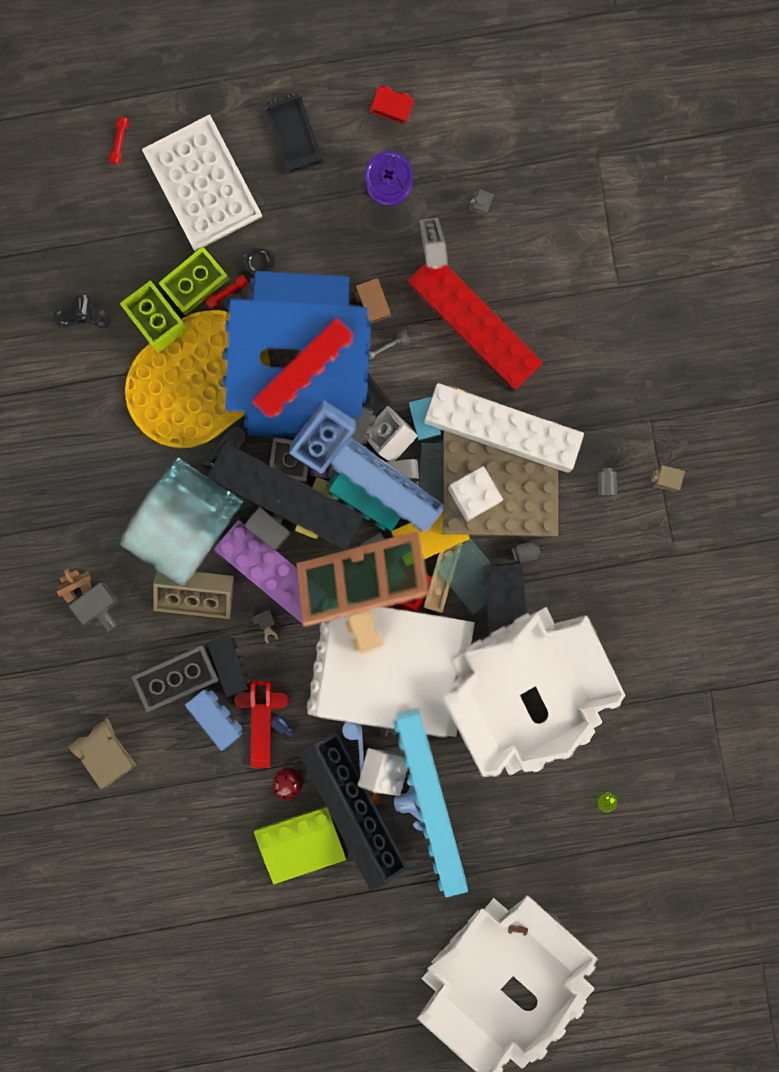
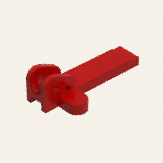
M251 681V692H240L234 699L238 707L252 708L251 768H270L271 708H284L289 701L285 693L271 692L272 681ZM256 685H266V704H256Z

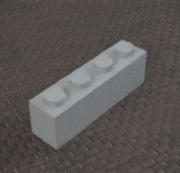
M439 219L419 220L421 241L427 266L440 268L446 265L445 241Z

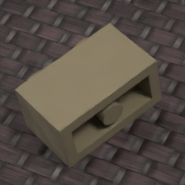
M662 465L652 472V486L676 492L681 488L685 471Z

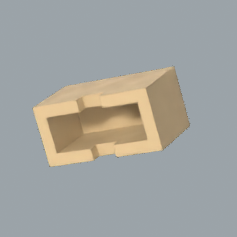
M371 610L348 616L349 621L345 623L349 633H354L355 639L352 642L356 651L360 650L361 654L384 646L379 631L374 632L372 627L375 621Z

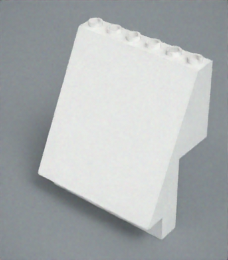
M326 599L323 612L338 609V600ZM347 602V606L353 605V604H357V603ZM383 607L371 609L375 621L372 627L374 632L379 631L384 646L361 654L360 650L356 651L353 645L354 633H349L345 623L349 621L348 616L321 623L320 641L317 644V660L314 663V678L311 682V697L307 705L308 714L395 729L393 721L396 720V713L419 708L426 734L456 737L458 726L442 696L459 678L451 660L468 651L467 647L471 645L475 622Z

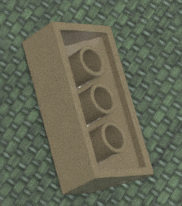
M157 568L153 584L154 611L230 619L234 576Z

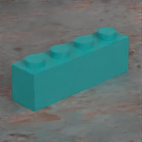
M336 471L326 485V488L330 491L328 494L336 500L339 498L345 501L344 505L353 510L355 508L360 510V514L364 515L365 519H374L377 521L375 525L382 530L387 528L392 531L401 518L397 511L392 507L388 508L383 505L382 500L377 496L369 495L365 491L366 488L360 484H354L345 473L341 474Z

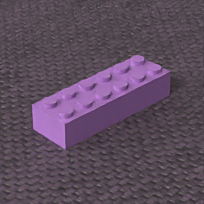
M238 520L214 550L303 624L297 568ZM307 577L310 613L312 614L328 594Z

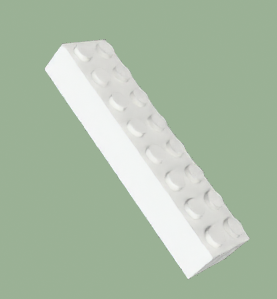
M437 383L423 424L567 473L573 470L584 435L582 432Z

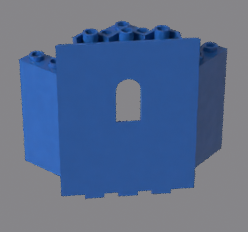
M256 271L255 279H251V291H254V294H250V300L230 299L229 320L225 321V332H229L228 348H224V359L227 360V375H223V387H226L225 410L245 411L244 427H248V435L295 438L323 400L349 417L362 418V402L366 403L371 320H367L368 307L348 306L349 277ZM337 317L354 334L352 343L346 348L342 346L337 351L339 355L332 362L328 360L323 365L325 369L318 376L314 374L310 378L311 383L305 389L300 388L296 392L297 396L290 403L286 401L281 406L283 410L276 417L272 415L269 418L253 402V399L284 368L264 366L259 359L260 352L265 348L299 349L300 353Z

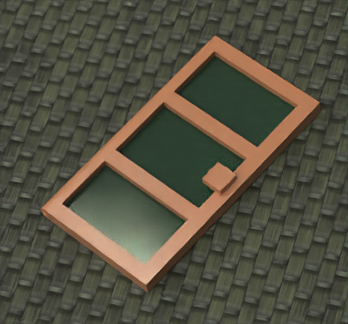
M418 531L297 563L304 626L428 595L421 537Z

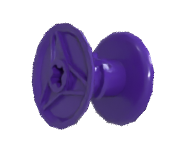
M395 151L378 153L369 160L365 169V187L368 195L376 203L383 206H394L403 202L408 197L412 189L413 174L409 161Z

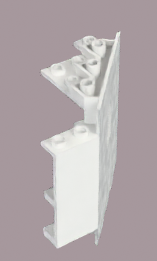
M547 607L531 616L527 613L514 620L515 623L507 628L502 627L491 633V636L483 641L478 640L467 647L468 651L451 660L459 678L442 697L482 776H496L502 772L504 766L509 775L521 769L524 772H537L543 768L545 762H551L557 758L566 759L570 757L579 744L584 745L590 741L595 733L594 728L602 723L598 711L609 707L613 709L621 704L620 702L625 697V694L587 616L554 624ZM535 686L548 711L547 719L540 724H536L531 720L519 696Z
M528 896L509 911L493 898L484 909L481 908L480 911L477 910L468 920V923L449 941L450 943L443 951L441 950L431 961L433 964L428 967L429 971L421 979L436 992L417 1019L476 1072H502V1065L506 1064L510 1059L523 1069L529 1061L532 1063L538 1058L541 1060L547 1053L546 1048L549 1043L560 1039L566 1032L564 1028L567 1023L573 1018L578 1019L583 1014L584 1009L582 1008L586 1003V998L595 989L583 977L585 975L589 976L594 971V964L598 958ZM510 925L528 928V933L526 936H523V933L517 932L509 934L508 928ZM514 976L536 996L537 1006L531 1011H525L500 989Z

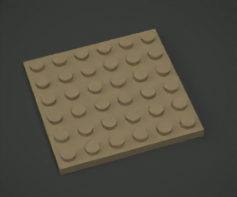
M443 430V504L445 505L443 507V535L558 537V469ZM484 466L503 501L466 522L447 488Z

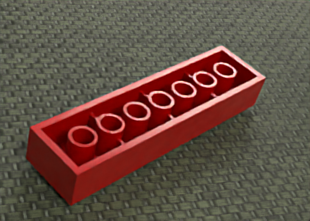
M426 262L408 279V285L513 392L543 364L447 265H443L440 268H432L431 266L428 267Z

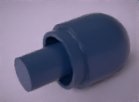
M281 715L272 717V728L278 733L287 734L291 738L295 731L289 727V721Z

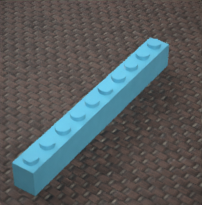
M416 708L396 713V720L393 721L396 732H400L401 738L398 740L401 750H405L406 756L403 757L406 768L410 767L409 781L411 786L415 785L414 799L416 804L419 803L421 807L418 810L419 817L426 825L423 831L425 838H429L431 843L428 845L430 856H434L436 861L433 862L435 874L439 873L440 876L438 880L439 889L444 891L445 897L468 892L466 877L420 709Z

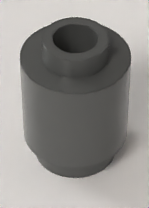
M534 541L515 545V548H511L514 562L526 563L538 560V555H541L539 545L534 544Z

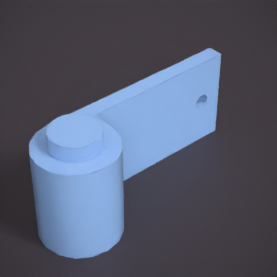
M346 721L343 726L344 736L351 740L359 739L361 774L364 765L361 723Z

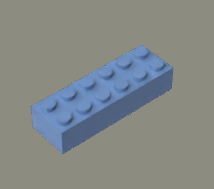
M351 437L331 463L336 471L348 475L354 484H360L366 488L365 491L369 495L377 496L382 500L383 505L388 508L392 507L401 518L413 522V526L419 531L424 530L427 532L445 506Z

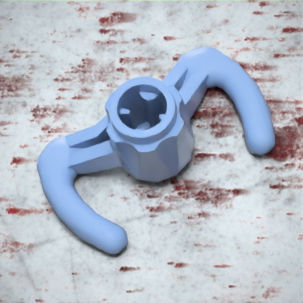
M414 785L410 787L407 793L396 796L394 805L397 812H409L420 820L418 810L421 807L419 803L416 804L413 792H416ZM415 821L413 824L420 831H423V828L426 827L424 821H421V823Z

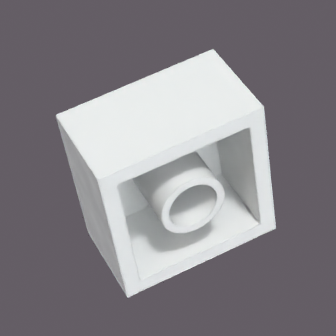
M484 466L447 488L466 522L503 501Z
M368 748L358 786L373 792L400 796L408 769L404 763V756Z

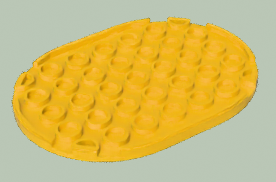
M212 310L190 314L181 319L188 329L186 333L159 353L156 352L151 344H148L132 362L125 383L126 404L135 424L154 441L174 448L200 446L219 436L245 415V411L225 410L226 387H223V375H227V360L224 359V348H228L229 332H225V321L229 320L230 313ZM265 348L260 352L259 359L264 366L270 367L268 351Z

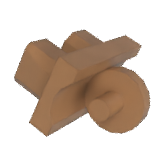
M68 568L65 569V576L60 578L62 584L57 586V593L67 603L76 599V594L73 590L80 587L83 594H86L92 589L89 572L87 571L79 575L78 570L70 572Z

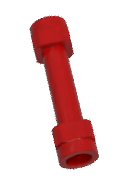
M118 117L116 121L117 133L113 152L109 154V163L120 165L122 158L120 151L124 132L128 130L129 119Z
M243 275L234 279L236 282L214 296L212 294L208 296L205 302L209 308H215L219 305L218 302L239 288L242 290L249 285Z

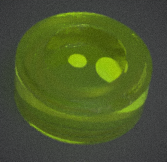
M603 793L599 796L597 803L603 812L609 813L616 809L617 799L613 794Z

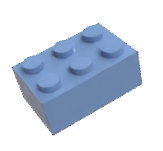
M323 400L291 442L290 454L322 474L356 430L355 420Z
M205 689L185 706L222 751L243 734L241 732L242 727L236 720H231L229 717L231 713L224 705H219L217 695L212 690L208 691V689Z

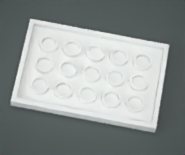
M210 115L142 149L194 251L262 217Z

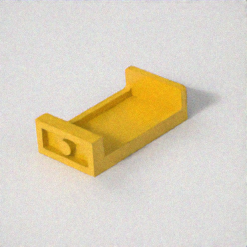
M443 509L427 532L416 529L413 526V522L391 531L393 537L418 531L421 537L423 559L470 540L469 535H443ZM413 552L402 557L406 567L414 564Z

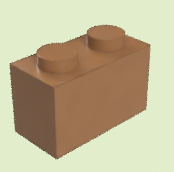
M378 278L356 286L357 291L354 294L357 303L361 302L363 307H368L367 320H371L370 324L391 317Z

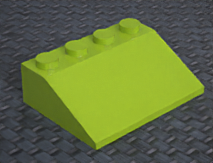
M327 806L257 828L254 831L273 884L347 860L334 820Z

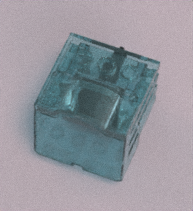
M177 458L146 497L121 539V545L143 561L155 564L157 570L176 583L186 585L243 501Z

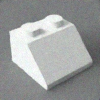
M389 406L374 420L373 426H369L367 433L370 434L368 442L379 455L389 462H394L418 436L411 426Z

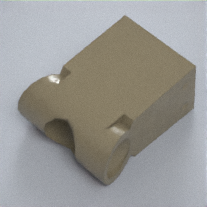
M108 718L94 726L89 736L79 737L67 746L72 753L81 759L100 789L108 787L137 766L115 736Z

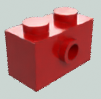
M378 86L374 92L368 112L405 124L408 121L414 99L410 98V95L407 93L393 92L392 88L388 86Z

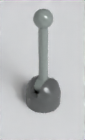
M405 329L400 330L396 334L394 341L374 352L370 351L369 359H373L376 354L396 343L399 345L410 343L411 340Z

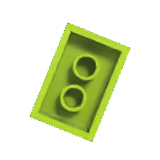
M202 246L160 281L159 285L186 316L226 283L229 278Z
M151 280L120 303L157 353L188 331L187 327Z

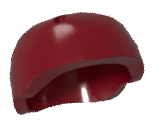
M283 768L278 771L272 782L274 793L284 800L296 797L303 787L301 774L292 768Z

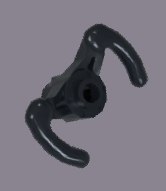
M86 295L76 296L75 301H73V309L63 319L60 318L62 315L61 309H56L53 314L54 322L61 328H67L75 322L78 324L91 322L100 328H106L111 322L110 315L104 309H99L98 314L92 309L93 302Z

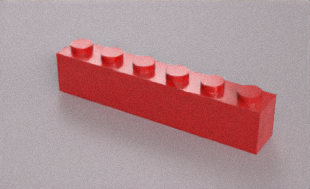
M336 317L253 399V402L269 418L272 415L276 417L283 410L281 406L286 401L288 403L293 401L297 396L296 392L300 388L305 389L311 383L310 378L314 374L318 376L325 369L323 365L328 360L332 362L339 355L337 351L342 346L346 348L352 343L354 334Z

